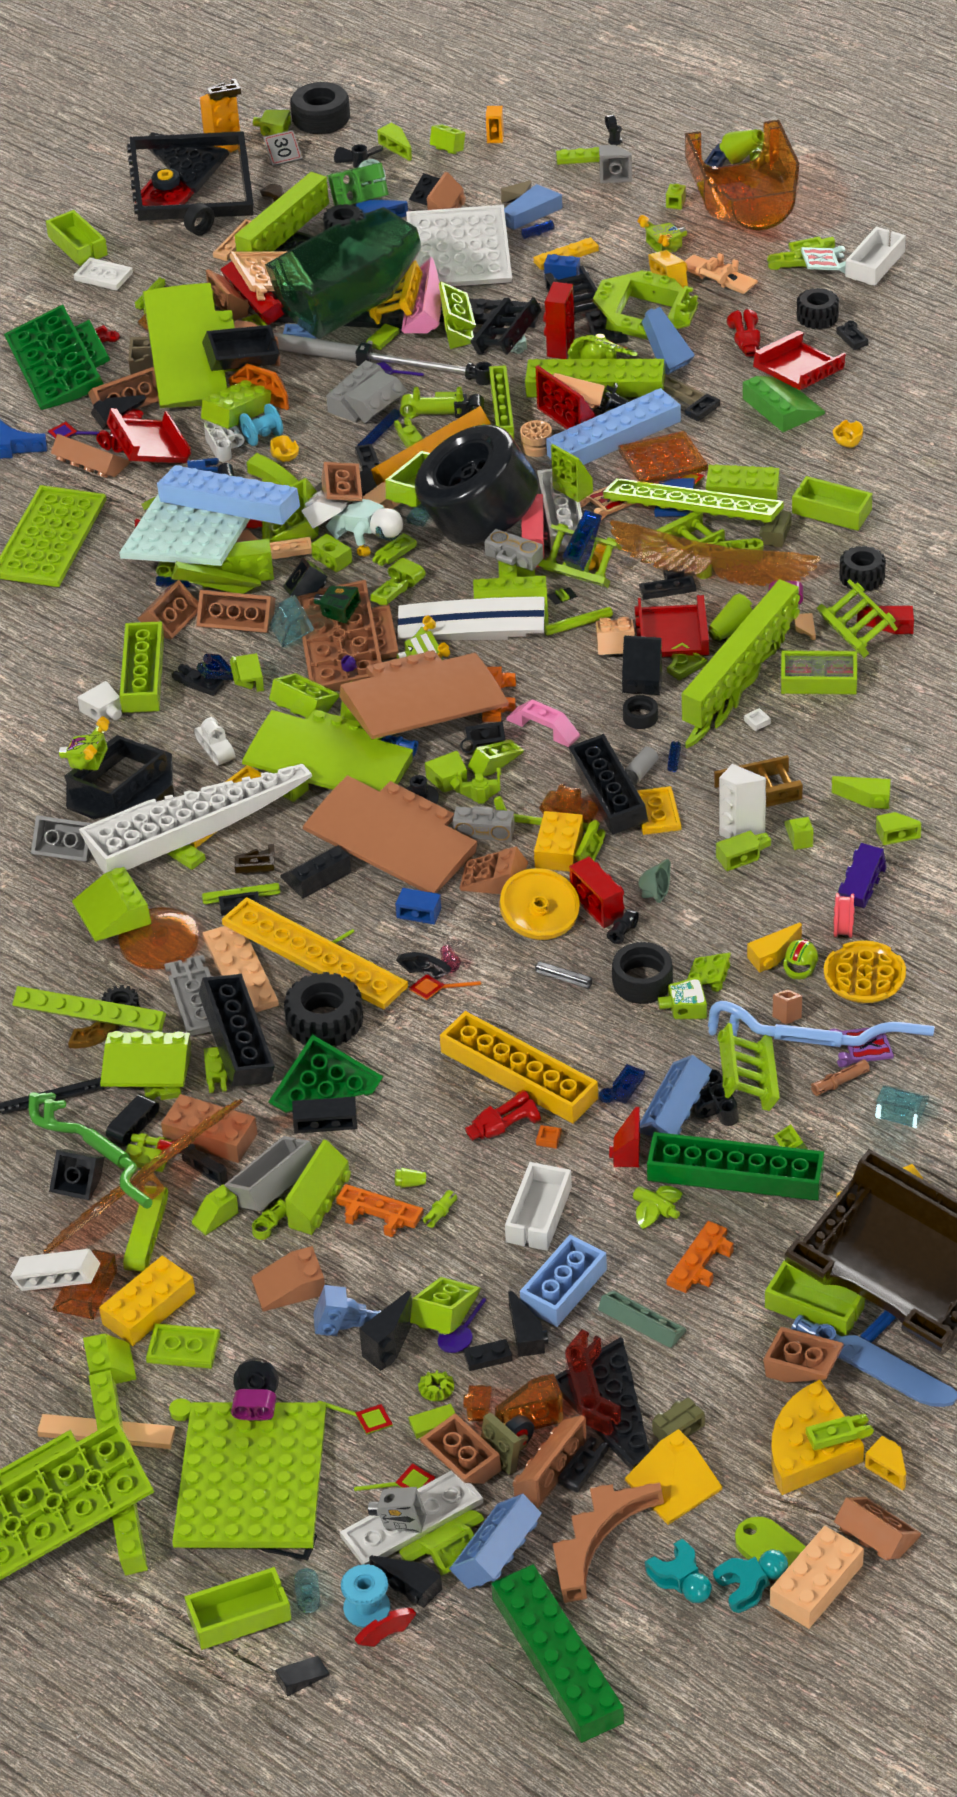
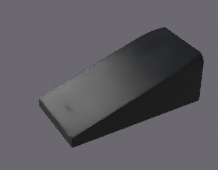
M319 1656L292 1663L275 1670L276 1680L287 1697L330 1675Z

